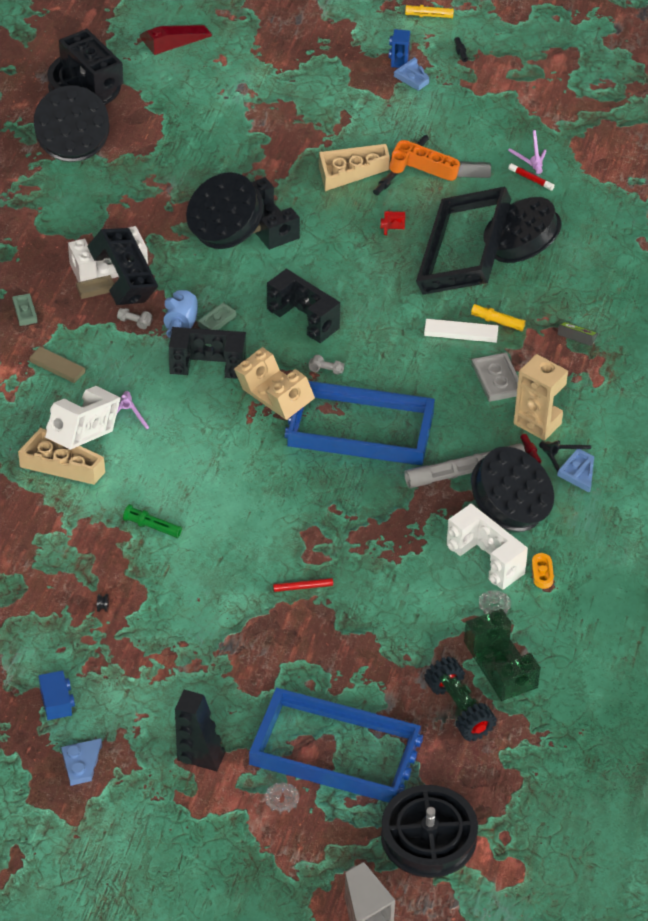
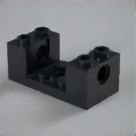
M88 29L59 40L60 61L68 69L80 65L85 70L86 87L90 91L98 95L124 84L122 62Z
M266 177L253 181L252 184L260 192L264 204L260 231L256 232V235L269 250L299 239L300 217L291 207L281 212L274 203V186Z
M129 228L101 229L87 246L94 261L110 259L119 276V279L109 290L116 305L145 303L158 288V284Z
M287 268L267 282V310L278 317H282L294 307L304 312L308 317L307 335L311 339L322 343L340 329V302Z
M172 327L169 342L170 374L188 375L191 360L226 362L225 378L238 379L234 368L246 360V332Z

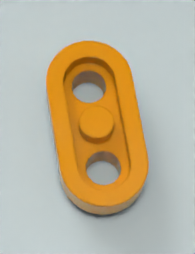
M538 553L532 558L533 582L538 588L546 589L553 584L552 559L547 554Z

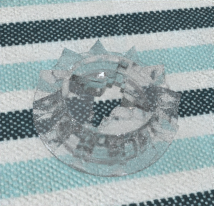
M490 590L483 593L479 598V609H482L484 614H490L491 618L494 615L501 617L502 614H507L511 608L509 596L502 591ZM491 603H498V606L494 605L493 607H491Z
M276 783L270 786L265 793L266 806H269L272 811H278L280 814L282 811L290 812L291 809L297 807L299 792L291 784ZM282 793H284V802L280 803L279 799Z

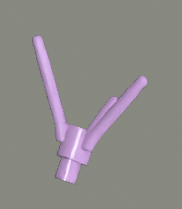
M533 130L535 155L530 160L511 148L508 151L527 162L535 169L537 174H541L543 172L542 162L546 150L544 149L541 156H539L536 130Z
M125 391L121 396L117 413L122 408H131L142 425L149 429V426L134 406L130 392Z

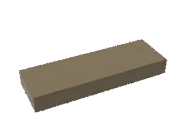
M39 347L29 357L31 363L73 383L85 373L84 367L42 347Z

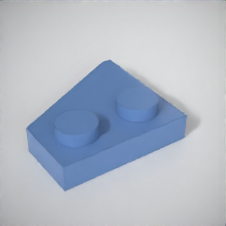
M415 57L394 71L395 78L418 91L429 84L428 75L424 72L422 66L417 64Z

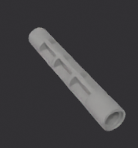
M521 443L506 446L514 447L525 452L524 446ZM489 452L476 453L472 456L456 460L451 459L439 464L405 470L404 476L407 487L411 489L472 473L475 465L485 458Z

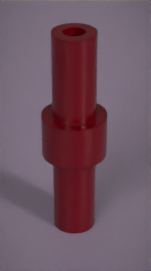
M522 434L520 439L525 446V452L541 464L535 444L531 443L527 434Z

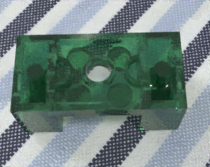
M503 609L466 621L464 634L465 645L501 701L537 689L541 669L532 653L521 656L510 639L512 623ZM498 660H503V661H505V662H503V663H501V664L496 663V661H498Z

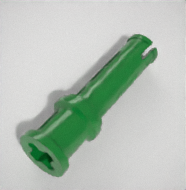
M129 504L124 511L123 520L126 522L129 520L137 523L139 527L147 526L177 539L181 535V526L151 516L146 510H138Z

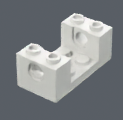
M128 227L148 264L147 247L137 227ZM86 239L68 243L69 262L78 282L111 275V278L119 277L113 264H106L112 263L110 259L94 261L87 247Z
M94 386L83 393L82 399L84 402L82 407L66 399L54 402L50 408L51 415L46 426L45 438L71 450L112 432L121 397L98 386Z
M469 504L448 519L446 544L448 548L462 556L475 545H478L482 550L490 554L491 570L489 571L488 579L492 584L504 590L525 574L528 548L474 505Z

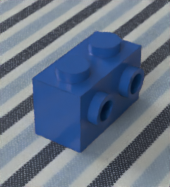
M394 29L393 36H390L389 45L392 46V49H389V59H391V67L400 68L409 61L410 31Z
M63 670L38 675L47 720L72 716L71 707L75 706L73 694L69 695L68 693L71 690L69 678H65Z

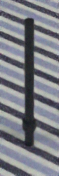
M424 135L416 144L424 146L429 137ZM391 171L386 177H383L379 181L378 186L373 190V193L378 196L383 190L387 189L398 173Z

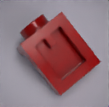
M384 211V218H381L380 229H384V235H387L388 229H405V212Z

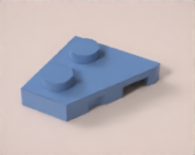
M577 449L558 470L557 476L590 492L594 456L581 449Z
M101 738L61 747L70 786L92 781L94 767L97 765L98 754L102 748Z

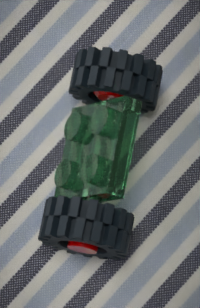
M444 657L441 658L440 662L439 660L435 661L436 664H431L429 666L431 669L426 670L427 674H424V679L433 693L437 695L441 693L443 695L447 691L459 709L463 711L461 712L462 716L457 718L456 727L464 739L476 741L477 738L482 739L484 734L487 736L488 731H492L493 726H496L497 719L487 704L479 703L475 698L472 699L470 696L472 692L465 683L461 684L460 680H463V675H465L462 667L454 657H447L446 659Z

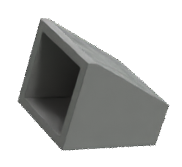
M364 862L350 867L345 872L344 896L349 920L394 921L395 899Z

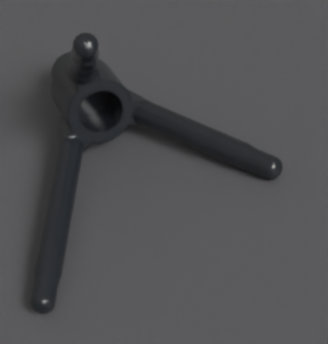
M559 440L554 442L541 441L539 443V447L547 453L557 472L560 467L554 456L558 453L559 449L592 448L591 445H560Z

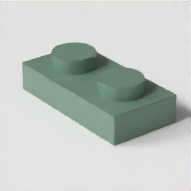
M30 293L13 296L12 301L19 326L37 323V316Z
M222 303L198 321V327L201 329L219 330L236 317V311Z

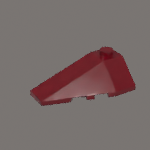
M205 25L159 26L140 34L141 40L154 55L212 36Z

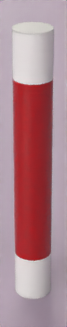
M512 163L509 165V170L551 191L553 190L554 184Z

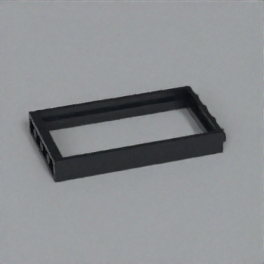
M505 186L441 199L416 280L423 295L488 283L512 200ZM497 205L480 265L432 274L450 214Z

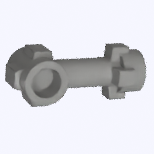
M120 308L117 314V318L120 321H127V319L135 321L141 329H146L152 322V315L147 311L137 315L130 313L127 308Z
M315 355L309 361V369L312 372H318L320 368L333 370L334 374L339 375L343 374L344 363L340 361H335V363L326 362L321 355Z

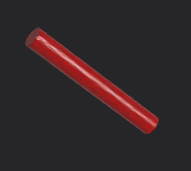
M333 578L273 584V592L333 586Z

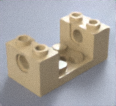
M263 347L234 368L242 389L286 420L315 398L305 375L296 369L288 375L284 374L279 370L274 355Z
M538 354L519 370L514 415L515 425L545 441L562 424L563 410L553 406V398L567 384L568 370Z

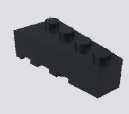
M184 689L175 707L177 761L217 772L226 751L220 745V735H217L215 732V722L210 719L211 712L206 698L203 694Z

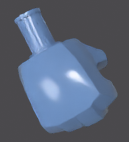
M177 290L173 293V298L165 300V308L168 311L163 321L168 329L166 334L169 338L171 337L172 327L192 328L195 323L198 301L196 296L187 290Z

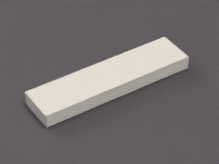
M426 319L424 336L497 343L498 325Z

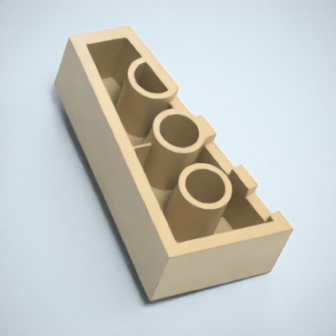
M380 144L319 152V169L325 191L388 171L390 155L387 145Z
M40 428L18 451L21 468L93 485L105 474L103 456L81 446L70 450L45 438L47 430Z

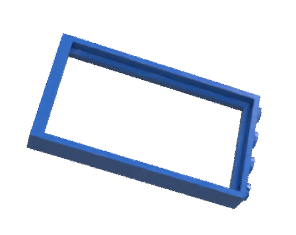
M308 381L315 398L424 413L417 448L298 432L304 407L288 419V425L290 426L286 427L285 438L288 439L289 447L423 466L434 414L435 399Z
M276 688L249 751V765L389 803L392 798L405 790L404 781L410 778L411 768L409 767L411 763L415 764L417 758L416 748L421 747L423 735L420 734V725ZM282 706L409 739L392 786L382 785L264 753Z

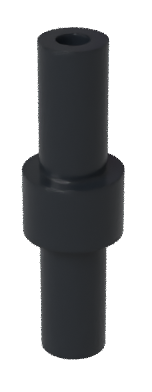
M456 37L454 42L457 54L460 55L463 62H466L468 57L465 45L462 44L459 37Z

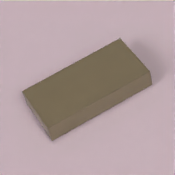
M111 275L78 282L76 283V288L81 299L110 293L109 290L114 285Z

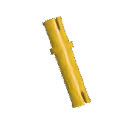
M406 5L405 15L419 16V18L428 16L453 19L454 8L424 7V5Z
M474 304L471 310V315L483 318L487 322L492 321L521 332L525 327V320L494 311L493 308L488 309Z

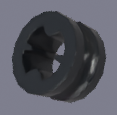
M98 594L97 612L101 610L108 612L109 594H105V596Z

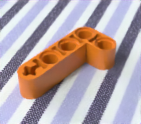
M401 140L392 152L389 169L393 173H401L406 165L437 177L453 181L457 178L460 162L453 157L413 142Z

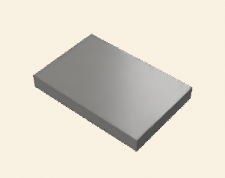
M507 352L472 359L471 364L489 402L517 396L518 375Z

